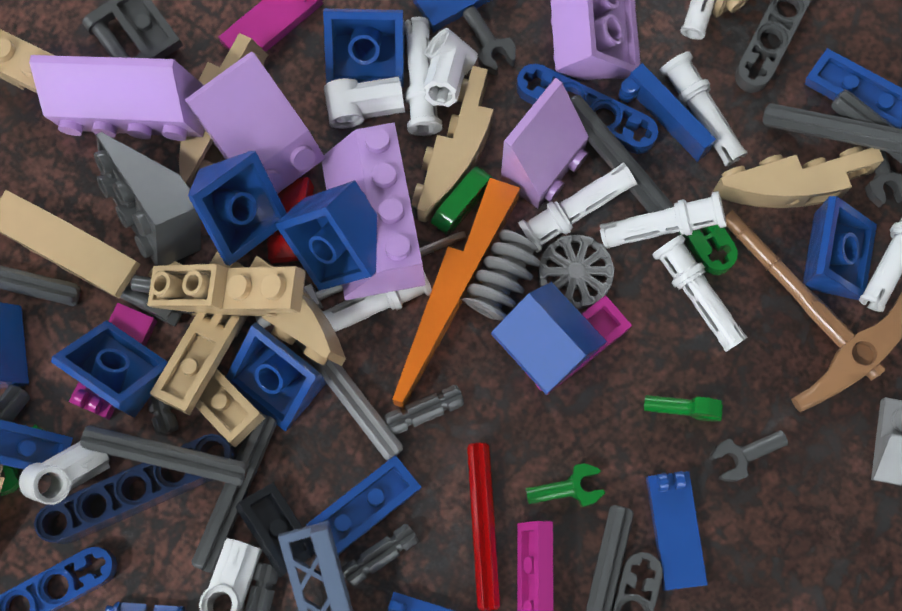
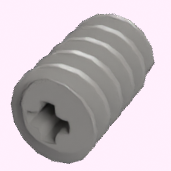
M506 229L501 230L499 233L500 242L493 243L491 247L493 256H487L483 260L482 264L486 270H478L476 272L475 280L478 284H469L466 291L470 298H461L473 310L488 318L500 321L507 316L501 309L502 306L515 308L517 305L509 294L511 292L523 294L525 291L517 282L518 279L531 281L533 277L525 268L526 265L539 267L541 264L533 255L534 251H538V247L528 238Z

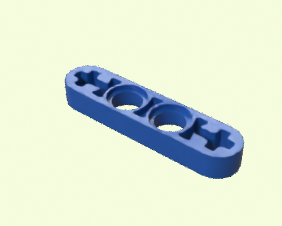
M529 64L519 72L517 93L527 103L534 105L551 82L557 78L563 83L567 92L580 95L594 112L602 108L613 112L615 121L607 127L627 151L642 154L654 146L658 136V125L650 116L543 65ZM535 77L540 78V86H536L534 90H529L528 81H532ZM622 117L627 119L625 127H623L622 133L619 134L616 131L619 129ZM643 127L646 129V137H642L640 142L634 140L633 131Z
M90 547L0 594V611H9L12 599L18 595H23L29 600L30 611H57L111 581L117 572L118 564L116 557L106 548ZM92 556L96 559H105L106 564L100 568L102 573L100 577L97 574L89 573L78 579L76 574L70 569L73 565L75 571L80 572L89 568L92 565L90 559ZM61 574L68 580V591L62 598L54 599L48 593V582L55 575ZM79 580L84 584V586L81 588Z

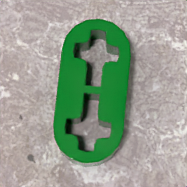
M479 166L474 167L438 208L431 220V224L445 235H450L482 199L489 178L493 177Z
M718 225L702 228L706 236L702 234L700 229L693 230L692 235H683L686 239L684 242L697 262L703 263L705 266L704 270L707 273L722 275L735 264L738 250L724 227L720 228ZM709 241L717 252L721 250L726 252L727 255L723 259L724 264L719 260L712 262L709 259L710 254L713 252L712 247L708 243Z

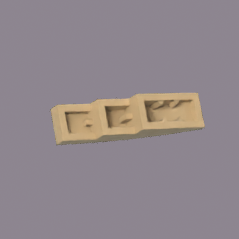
M5 190L0 198L1 234L55 263L72 275L118 299L120 298L140 267V263L63 219Z

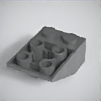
M103 132L96 134L98 152L94 153V159L101 172V175L97 176L98 185L103 195L107 199L112 197L117 204L115 209L122 225L125 228L131 226L136 234L134 237L141 255L144 258L150 256L155 266L169 265L200 251L201 219L188 197L190 189L182 177Z

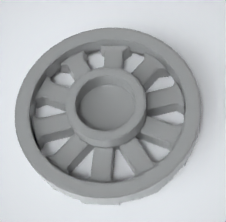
M568 235L560 237L547 247L541 257V264L538 268L540 285L542 287L548 284L546 280L548 276H560L553 284L558 289L564 285L567 287L565 297L577 310L587 309L607 295L614 278V266L611 255L603 244L590 236ZM571 243L580 244L577 256L574 254ZM589 246L596 250L595 253L584 259ZM559 247H562L564 249L567 259L558 254L555 250ZM600 259H603L606 266H592ZM552 260L561 267H548L546 261ZM592 276H605L607 280L605 283H601ZM587 285L595 289L598 294L594 297L591 296ZM575 290H579L582 298L581 302L573 300L572 297Z

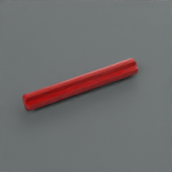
M479 442L469 444L467 454L477 607L481 611L499 609L500 594L490 446L488 443Z

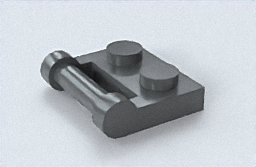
M109 0L90 12L82 21L88 33L97 37L110 57L130 58L108 28V23L115 18L141 52L133 58L164 59L183 46L179 37L151 0Z

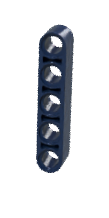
M217 434L204 435L179 446L207 453L214 445H222L225 450L224 458L235 460L237 456L235 447ZM141 463L66 496L65 499L57 504L46 505L40 509L35 517V532L41 539L47 542L59 544L73 543L214 479L185 473L182 480L171 483L168 478V468ZM144 479L146 483L145 494L139 500H132L129 492L130 486L136 480ZM104 496L107 503L106 511L100 517L95 518L91 513V505L96 498ZM63 513L67 519L66 529L60 535H55L52 529L53 520L56 516Z

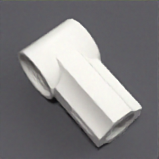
M444 28L434 36L427 46L425 55L431 59V63L423 88L426 91L424 98L434 106L444 105L449 107L457 102L463 78L474 66L478 53L449 28Z
M399 77L361 83L354 79L342 78L330 81L324 85L329 124L333 128H351L360 125L366 118L405 112Z
M81 441L42 463L36 462L27 466L19 478L20 490L25 497L48 505L57 504L66 498L69 491L110 468L109 457L105 453L83 448L80 444ZM49 473L51 485L45 493L40 494L38 481L44 474Z
M226 538L209 587L200 598V611H213L215 600L224 594L229 595L232 600L230 611H244V601L262 552L260 548Z

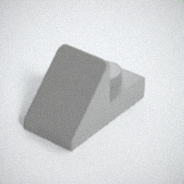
M887 397L880 400L871 475L872 481L902 486V400Z

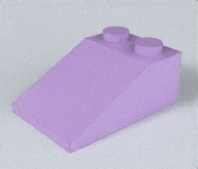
M252 51L185 99L225 159L249 151H256L277 194L325 159L308 128Z
M557 78L551 82L504 140L500 181L520 187L519 196L537 209L545 200L551 202L557 197L565 184L561 179L569 169L575 173L588 156L585 148L589 136L563 83Z

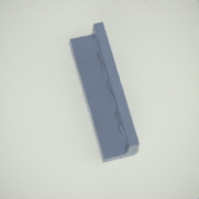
M329 520L279 534L278 539L298 611H309V609L311 611H327L329 605L331 611H353ZM308 537L312 538L316 557L311 566L294 558L290 542ZM318 564L321 572L315 569ZM297 568L306 572L302 581L300 580ZM311 576L324 582L327 598L322 607L305 598L303 589Z

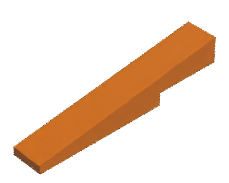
M489 178L464 251L447 247L393 396L395 406L405 408L459 310L463 302L461 298L466 297V290L469 284H473L476 272L482 268L483 260L489 255L493 243L498 239L499 233L504 228L519 200L520 187Z

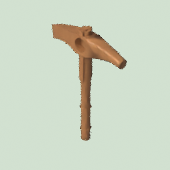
M733 210L725 216L726 227L736 236L735 239L741 241L762 263L766 271H769L784 286L809 317L840 348L836 351L825 374L809 389L791 399L795 408L799 412H803L842 392L865 375L871 381L880 376L887 368L881 361L887 357L902 339V292L893 307L880 322L855 335L780 260L781 257L778 258L752 231L750 225L748 226Z

